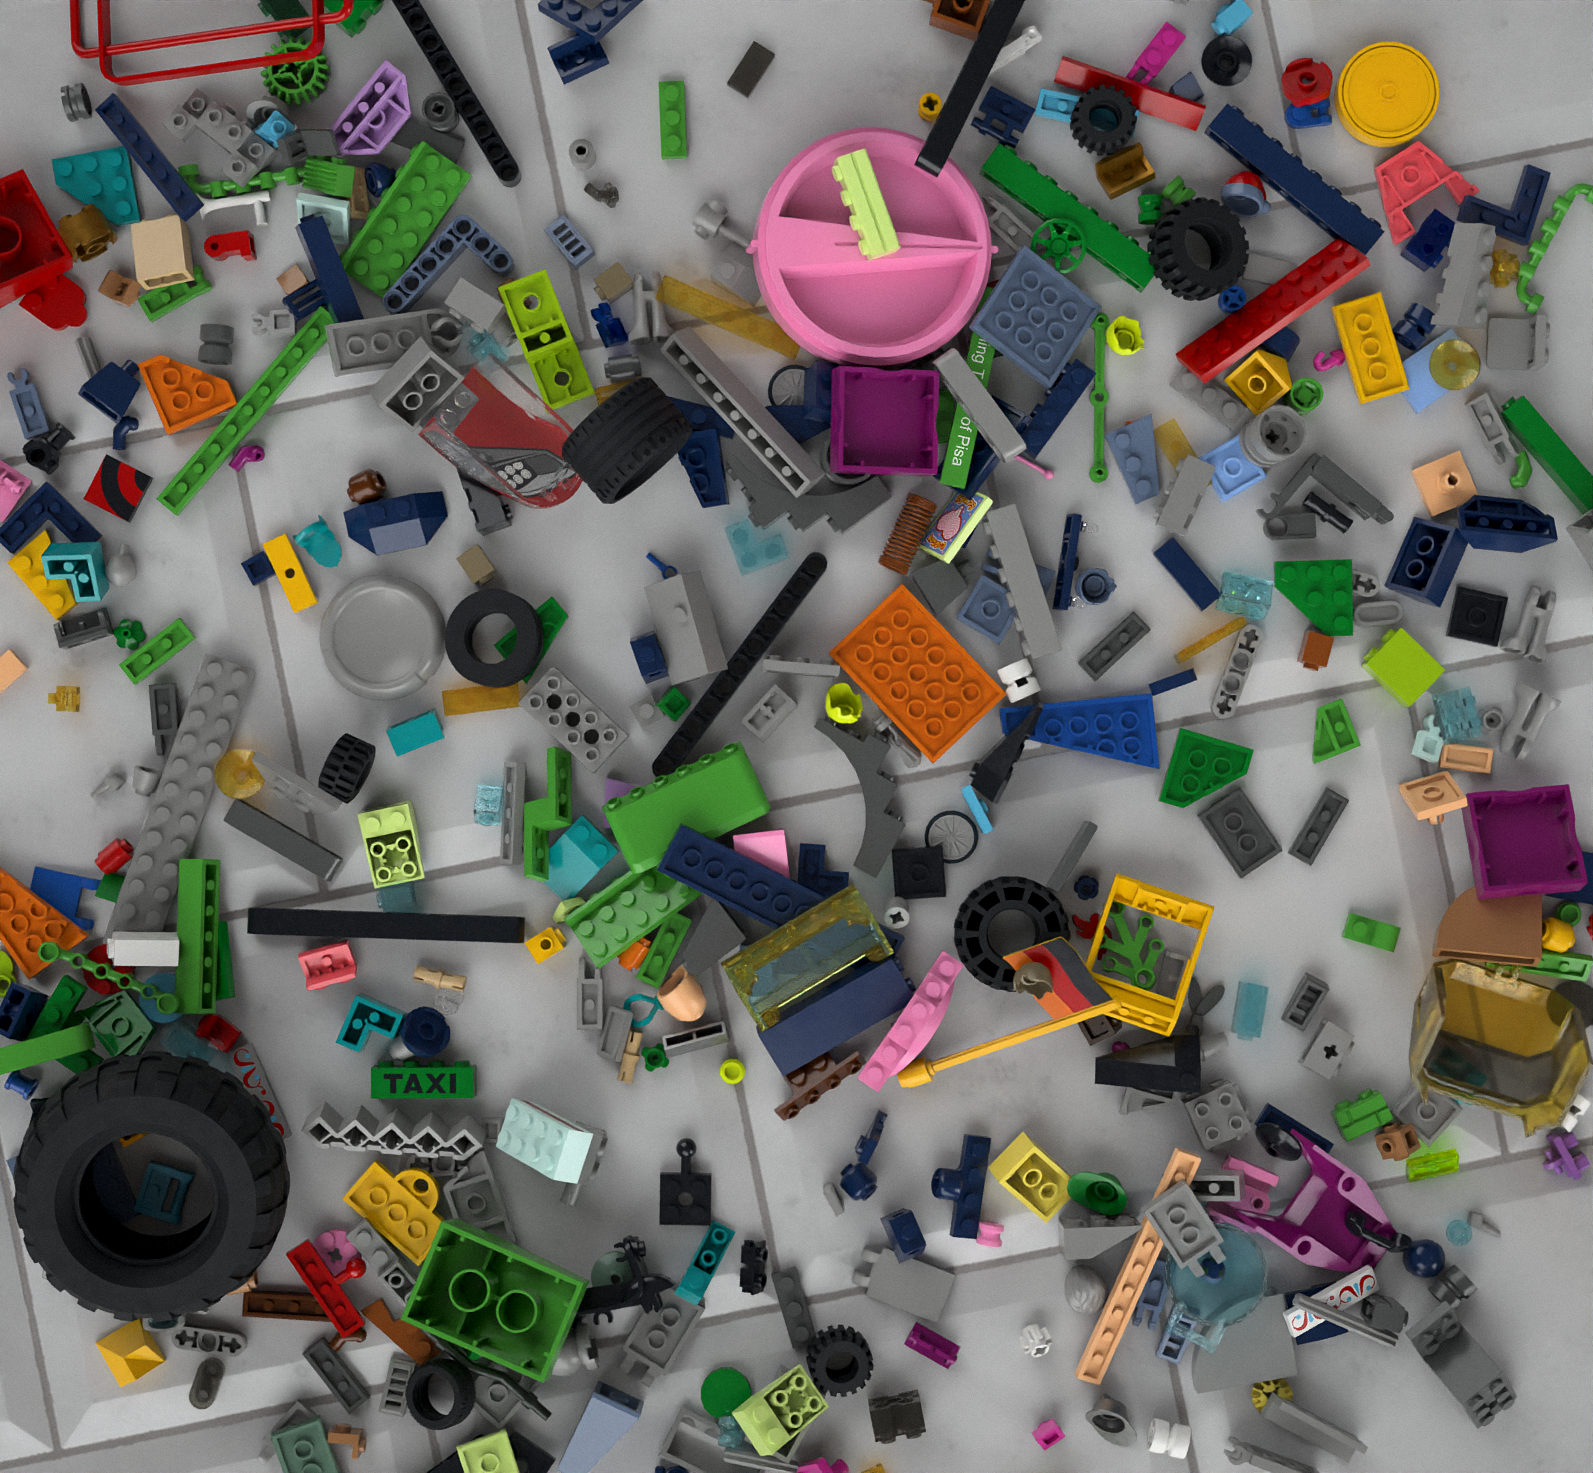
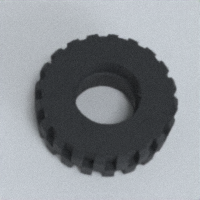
M1002 876L982 883L978 888L973 889L968 894L966 900L962 902L954 922V943L961 962L978 981L996 990L1017 992L1018 990L1012 991L1016 970L1003 959V956L995 952L989 943L988 928L992 919L1005 910L1013 909L1024 912L1030 917L1035 927L1036 934L1032 946L1060 936L1069 941V920L1059 899L1045 886L1024 877Z

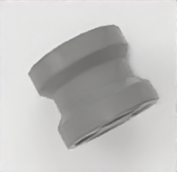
M897 896L887 899L884 903L885 923L895 929L906 926L910 919L907 901Z

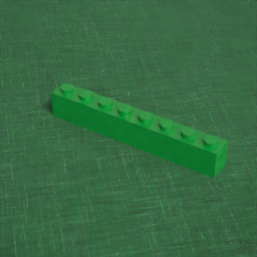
M998 144L981 167L979 174L1042 221L1046 222L1054 218H1064L1076 223L1085 235L1087 241L1086 253L1142 293L1154 277L1153 272L1155 269L1153 265L1150 266L1148 260L1151 252H1146L1140 248L1139 242L1129 235L1125 237L1118 231V226L1109 220L1105 222L1098 217L1099 213L1089 205L1085 207L1079 203L1078 197L1068 190L1064 192L1057 186L1058 183L1048 175L1044 177L1037 172L1038 169L1033 163L1028 160L1024 162L1018 158L1017 152L1007 145L1003 147L1001 144ZM1053 223V226L1057 232L1062 234L1068 224ZM1072 227L1068 235L1070 241L1081 240L1079 233Z

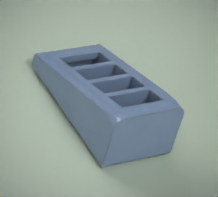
M564 214L544 230L575 270L595 255L594 250ZM565 224L566 228L555 236L553 232ZM571 232L573 234L563 243L559 241L567 233ZM577 239L578 243L575 244L572 248H570L569 250L565 248L571 242ZM580 247L584 248V250L577 256H572V254L575 251H577Z
M1177 1305L1172 1306L1155 1353L1156 1357L1180 1365L1198 1323L1196 1312ZM1177 1327L1183 1329L1184 1333L1174 1330L1173 1328ZM1170 1337H1173V1338H1176V1339L1181 1340V1342L1179 1343V1342L1170 1340L1169 1338H1170ZM1169 1346L1178 1349L1177 1353L1167 1350L1165 1347Z

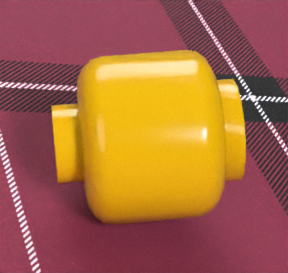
M1548 917L1542 921L1543 949L1564 953L1573 946L1575 935L1572 925L1554 917Z

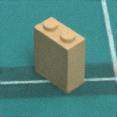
M169 214L164 216V218L142 220L137 224L131 225L136 279L145 290L195 280L189 228L184 220L178 215Z

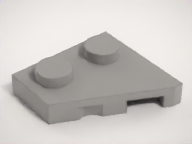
M1126 1087L1119 1114L1127 1115L1129 1112L1148 1111L1156 1107L1176 1105L1179 1092Z

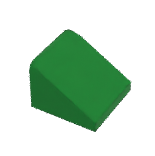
M112 872L109 875L104 874L95 896L116 903L125 877Z

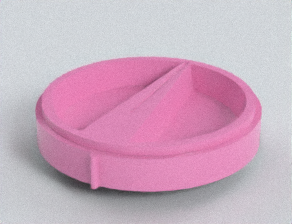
M877 127L849 129L826 136L802 150L787 164L762 202L756 219L753 240L746 248V253L753 254L754 270L761 295L768 310L785 333L799 346L824 361L842 366L871 367L881 370L898 368L914 363L930 355L952 339L969 321L984 294L990 273L991 257L998 252L999 248L991 244V233L983 203L967 175L950 157H948L938 177L914 165L925 143V140L902 131ZM864 148L867 150L901 246L894 253L870 261L859 250L858 241L861 240L858 231H853L849 216L852 214L849 206H844L840 194L843 191L840 181L836 182L832 174L833 162L836 158Z

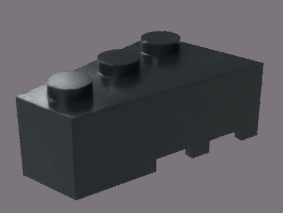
M484 452L472 455L489 463L494 462L492 457H487ZM469 456L488 470L485 477L480 480L505 494L504 489L500 490L494 484L493 470L496 468L495 465L487 466ZM470 461L467 465H463L466 468H469L470 466L474 468L475 465L476 467H479V465H477L474 462L472 463ZM456 467L463 490L469 501L470 511L473 512L476 520L475 526L477 531L485 536L512 526L510 519L514 517L509 504L504 505L501 497L502 494L470 477ZM479 467L477 468L478 470L476 472H473V474L478 475L479 473L481 475H484L486 473V470H484L483 468L481 469Z

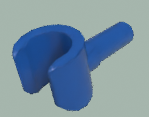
M651 553L647 554L646 558L662 571L664 579H668L665 576V571L669 568L673 569L676 574L678 573L675 567L666 566Z

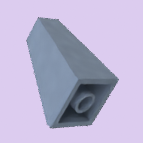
M598 1380L559 1462L557 1471L561 1473H588L639 1419L644 1402Z

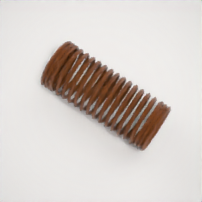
M912 493L908 494L904 502L905 505L902 506L903 509L897 518V522H895L896 526H893L894 530L891 531L892 534L889 535L890 538L887 539L888 542H886V546L878 560L880 565L902 575H907L911 566L905 562L913 563L910 559H914L912 555H916L914 551H918L916 547H920L916 542H922L918 538H924L920 534H926L923 530H928L925 526H929L927 522H931L929 518H933L931 514H935V510L938 508L935 503ZM903 516H906V517L912 519L913 521L908 520V519L904 518ZM892 541L898 542L899 544H901V545H903V546H900V545H898V544H895V543L892 542ZM890 545L896 546L897 548H899V549H901V550L895 549V548H893V547L890 546ZM890 550H893V551H895V552H897V553H899V554H901V555H898V554H896V553H893V552H891ZM888 554H891V555H893V556H895V557H897V558H899V559H896V558H894V557H891V556H889Z

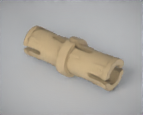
M417 965L413 974V981L434 985L437 989L442 987L463 992L467 982V976L451 974L441 968L435 970Z
M629 1030L617 1077L618 1081L624 1080L625 1083H633L636 1063L640 1061L641 1057L638 1054L643 1032Z

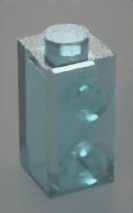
M1239 981L1231 1032L1238 1034L1237 1039L1252 1041L1253 1037H1261L1269 987Z

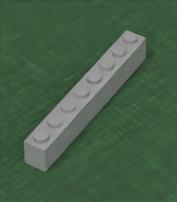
M690 326L670 336L660 349L665 357L796 498L810 491L826 474L822 468Z

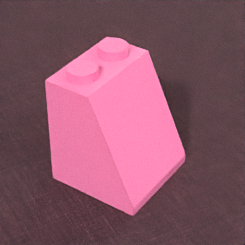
M784 829L733 835L735 851L790 878Z

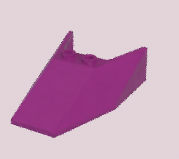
M1292 1129L1290 1133L1301 1144L1302 1154L1311 1168L1307 1179L1279 1216L1242 1209H1235L1233 1213L1304 1264L1353 1273L1366 1265H1369L1374 1270L1387 1249L1350 1233L1344 1224L1346 1213L1348 1211H1356L1366 1217L1364 1227L1388 1239H1391V1235L1397 1232L1362 1177Z

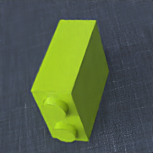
M1402 627L1395 630L1391 628L1381 637L1383 643L1377 649L1372 647L1363 656L1365 661L1361 666L1403 707H1411L1445 669Z

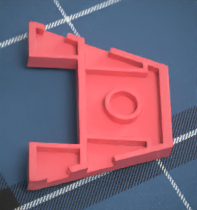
M1419 140L1374 169L1394 246L1416 233L1402 210L1434 189L1445 184L1458 205L1462 204L1464 196H1474L1480 192L1474 184L1468 183L1459 172L1453 171L1443 163L1444 160Z

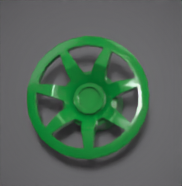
M1054 218L1044 222L1035 231L1031 242V250L1035 254H1037L1036 242L1045 245L1046 252L1040 258L1043 260L1048 257L1055 259V270L1060 274L1071 272L1077 268L1083 261L1087 249V241L1082 229L1073 221L1064 218ZM1053 223H1066L1068 226L1060 234L1056 232ZM1049 226L1051 236L1048 239L1038 238L1040 232ZM1072 227L1079 233L1081 240L1070 241L1068 235ZM1082 244V251L1077 260L1070 252L1071 247ZM1066 257L1074 263L1066 269L1059 270L1062 258Z

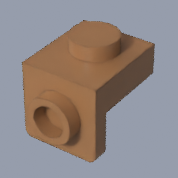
M109 270L98 291L116 303L130 307L139 298V290L142 285L133 279L125 278L115 271Z
M338 1423L336 1426H333L328 1432L327 1443L353 1445L352 1460H358L361 1453H365L367 1438L363 1437V1428H351L352 1425L348 1423Z

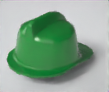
M1079 1172L1068 1181V1194L1073 1201L1105 1215H1116L1126 1207V1192L1118 1178L1113 1174Z

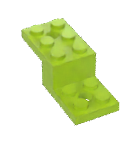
M546 269L498 287L548 413L595 395ZM530 296L536 297L539 301L538 306L532 310L527 309L524 305L525 300ZM562 372L569 375V382L564 386H560L555 382L556 376Z

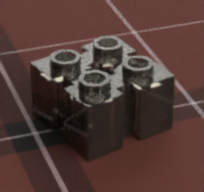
M918 1389L898 1393V1395L888 1397L886 1395L868 1399L875 1442L881 1441V1444H889L896 1441V1436L906 1435L907 1439H914L922 1436L921 1433L926 1432Z

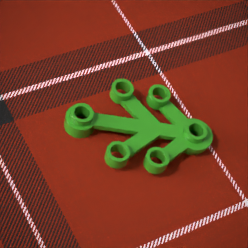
M1113 901L1112 904L1116 905L1117 912L1109 911L1108 917L1113 919L1123 944L1108 938L1104 933V943L1100 945L1099 949L1104 947L1128 958L1132 968L1118 963L1117 959L1113 956L1104 958L1101 962V967L1105 972L1114 971L1129 978L1132 986L1148 991L1156 983L1153 967L1159 953L1164 949V943L1158 938L1152 939L1147 945L1149 953L1143 964L1139 954L1149 930L1154 926V919L1150 915L1140 917L1137 922L1139 928L1133 940L1122 915L1125 911V904ZM1143 919L1149 920V922H1150V926H1149V927H1144V926H1143V924H1142V920H1143ZM1153 942L1159 944V951L1152 949ZM1106 960L1113 962L1114 966L1112 969L1107 968ZM1139 975L1146 977L1145 984L1139 982Z

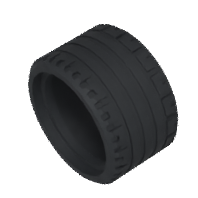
M640 377L611 395L574 429L562 446V457L579 474L580 478L588 484L592 492L596 493V496L603 504H614L644 484L677 454L691 437L692 424L686 417H683L678 408H675L674 403L658 388V385L652 378Z

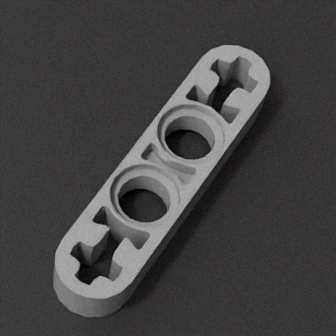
M1255 625L1244 626L1238 632L1210 707L1212 714L1217 718H1229L1236 709L1262 641V632ZM1251 630L1254 631L1253 636L1256 637V640L1250 641L1247 647L1252 648V652L1247 649L1238 648L1239 644L1242 646L1246 644L1247 638L1244 636V633H1248ZM1243 653L1247 656L1248 662L1246 666H1236L1234 662L1236 654ZM1230 676L1237 678L1239 686L1235 691H1230L1225 686V681ZM1221 691L1227 695L1235 696L1234 700L1228 698L1226 706L1229 707V711H1225L1222 714L1219 713L1220 709L1216 707L1217 703H1223L1225 696H1220Z

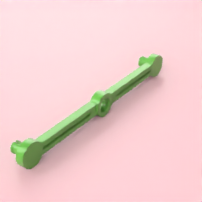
M1098 312L1090 325L1094 330V372L1097 374L1094 377V390L1089 396L1090 403L1094 406L1093 466L1089 470V477L1095 483H1101L1108 477V469L1104 466V405L1108 402L1109 395L1104 389L1105 330L1109 326V317L1105 313ZM1101 394L1103 396V400L1100 402L1095 399V395Z

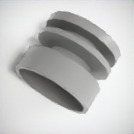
M1283 405L1272 406L1244 424L1240 431L1239 444L1242 453L1248 461L1259 467H1272L1294 456L1302 449L1306 442L1307 430L1298 412Z

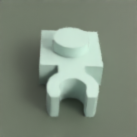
M1427 715L1423 720L1425 730L1417 732L1411 755L1431 763H1436L1439 761L1445 739L1438 736L1439 732L1445 727V720H1437L1436 726H1434V715Z

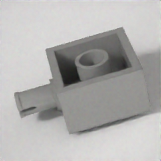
M578 1121L575 1124L593 1133V1137L578 1183L567 1182L560 1202L566 1204L571 1194L569 1206H576L581 1186L587 1187L589 1180L594 1182L600 1165L599 1162H596L597 1156L602 1157L608 1138L603 1137L605 1130Z

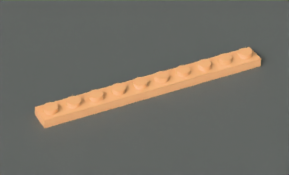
M1176 1147L1153 1199L1182 1179L1190 1186L1201 1162V1157ZM1146 1216L1141 1224L1142 1229L1138 1231L1076 1368L1074 1374L1078 1379L1096 1385L1101 1384L1164 1244Z

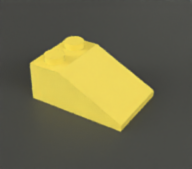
M1022 1132L988 1167L1003 1187L1045 1223L1071 1199L1067 1191V1184L1072 1176L1025 1132Z

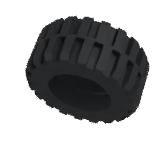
M1205 197L1186 200L1159 217L1155 222V227L1150 231L1149 238L1152 241L1148 242L1147 251L1151 252L1148 260L1150 266L1153 265L1155 269L1153 274L1156 279L1160 278L1162 281L1161 285L1166 290L1171 289V294L1178 298L1183 296V299L1188 301L1195 299L1198 301L1206 300L1234 286L1238 282V278L1243 276L1246 267L1243 265L1247 264L1249 254L1246 253V250L1249 249V241L1245 240L1244 236L1247 234L1244 227L1241 228L1238 216L1236 214L1232 215L1230 213L1231 209L1225 204L1220 206V202L1217 200H1208ZM1188 229L1199 233L1206 240L1211 252L1209 270L1197 266L1188 255L1185 245Z

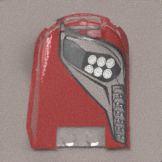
M491 352L470 369L465 379L453 390L418 434L445 459L470 477L530 508L548 509L562 504L577 492L583 481L579 474L562 457V446L574 430Z

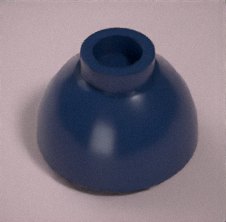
M369 162L367 164L365 180L370 193L374 197L380 198L382 192L392 186L396 180L395 169H389L386 165L378 162Z

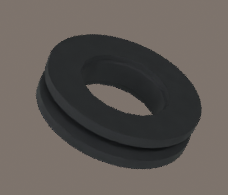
M501 589L477 591L463 599L450 615L445 630V648L455 670L469 681L492 688L507 687L518 683L528 676L537 665L544 646V629L536 610L523 598ZM492 613H503L514 622L517 630V642L513 652L505 660L497 664H487L482 662L474 652L472 646L473 633L477 624L484 617Z

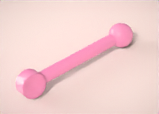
M1019 454L1014 457L1044 474L1046 479L1053 478L1054 473L1052 470H1045Z

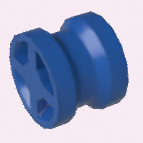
M1234 285L1221 292L1218 297L1220 309L1229 314L1239 310L1246 302V293L1238 285Z

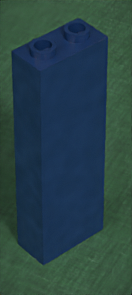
M889 951L756 1026L760 1040L782 1076L789 1074L906 1007L914 995L913 992L917 989L910 977L905 979L901 971L904 970V967L897 956L892 958Z

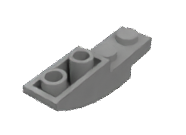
M365 1217L346 1232V1238L378 1273V1278L405 1308L418 1277L395 1246L385 1236L380 1234Z

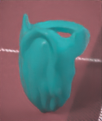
M318 515V522L308 525L298 535H293V539L298 546L304 547L318 564L329 568L338 566L342 556L341 546L335 539L334 534L329 530L327 522Z

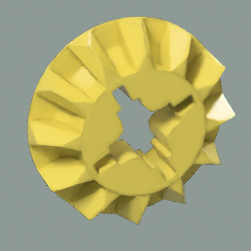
M1279 1378L1254 1384L1251 1398L1259 1412H1262L1269 1399L1263 1391L1272 1393L1274 1390H1277L1276 1394L1289 1401L1292 1400L1293 1393L1285 1379Z

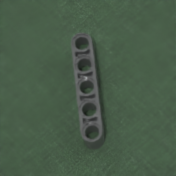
M239 798L234 800L223 819L229 825L326 881H332L344 860L332 851Z

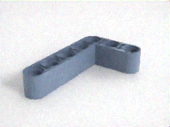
M467 215L457 216L386 292L383 297L384 307L391 315L407 313L466 248L498 276H509L515 267L514 260L509 252ZM461 225H471L470 231L467 234H460L459 228ZM481 241H488L490 243L489 248L485 251L477 250L478 244ZM445 243H453L452 251L448 253L442 252V246ZM507 258L508 264L504 268H497V260ZM435 261L437 263L436 268L430 272L425 271L426 263ZM413 279L419 280L418 288L415 290L407 288L409 281ZM394 298H401V306L397 309H392L390 307L391 301Z

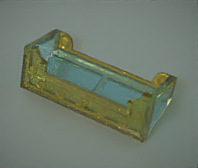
M851 884L721 962V965L739 998L761 1032L777 1023L780 1018L778 1008L865 956L870 961H880L893 954L894 951L855 885Z

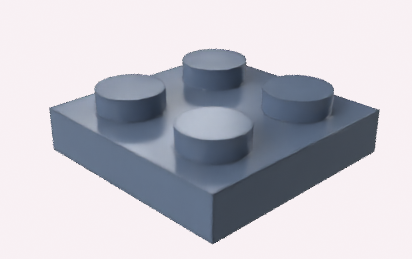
M982 575L956 619L999 645L1012 625L1013 617H1016L1014 608H1009L1005 593L1008 590Z

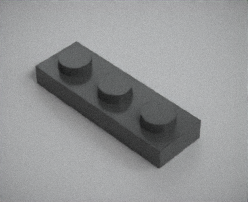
M796 1266L771 1273L792 1348L795 1349L811 1344V1339L813 1336L816 1337V1333Z

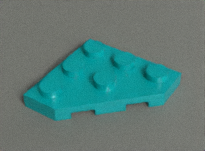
M124 146L52 159L56 185L77 198L86 206L95 204L96 208L102 210L107 220L116 226L142 221L130 154Z

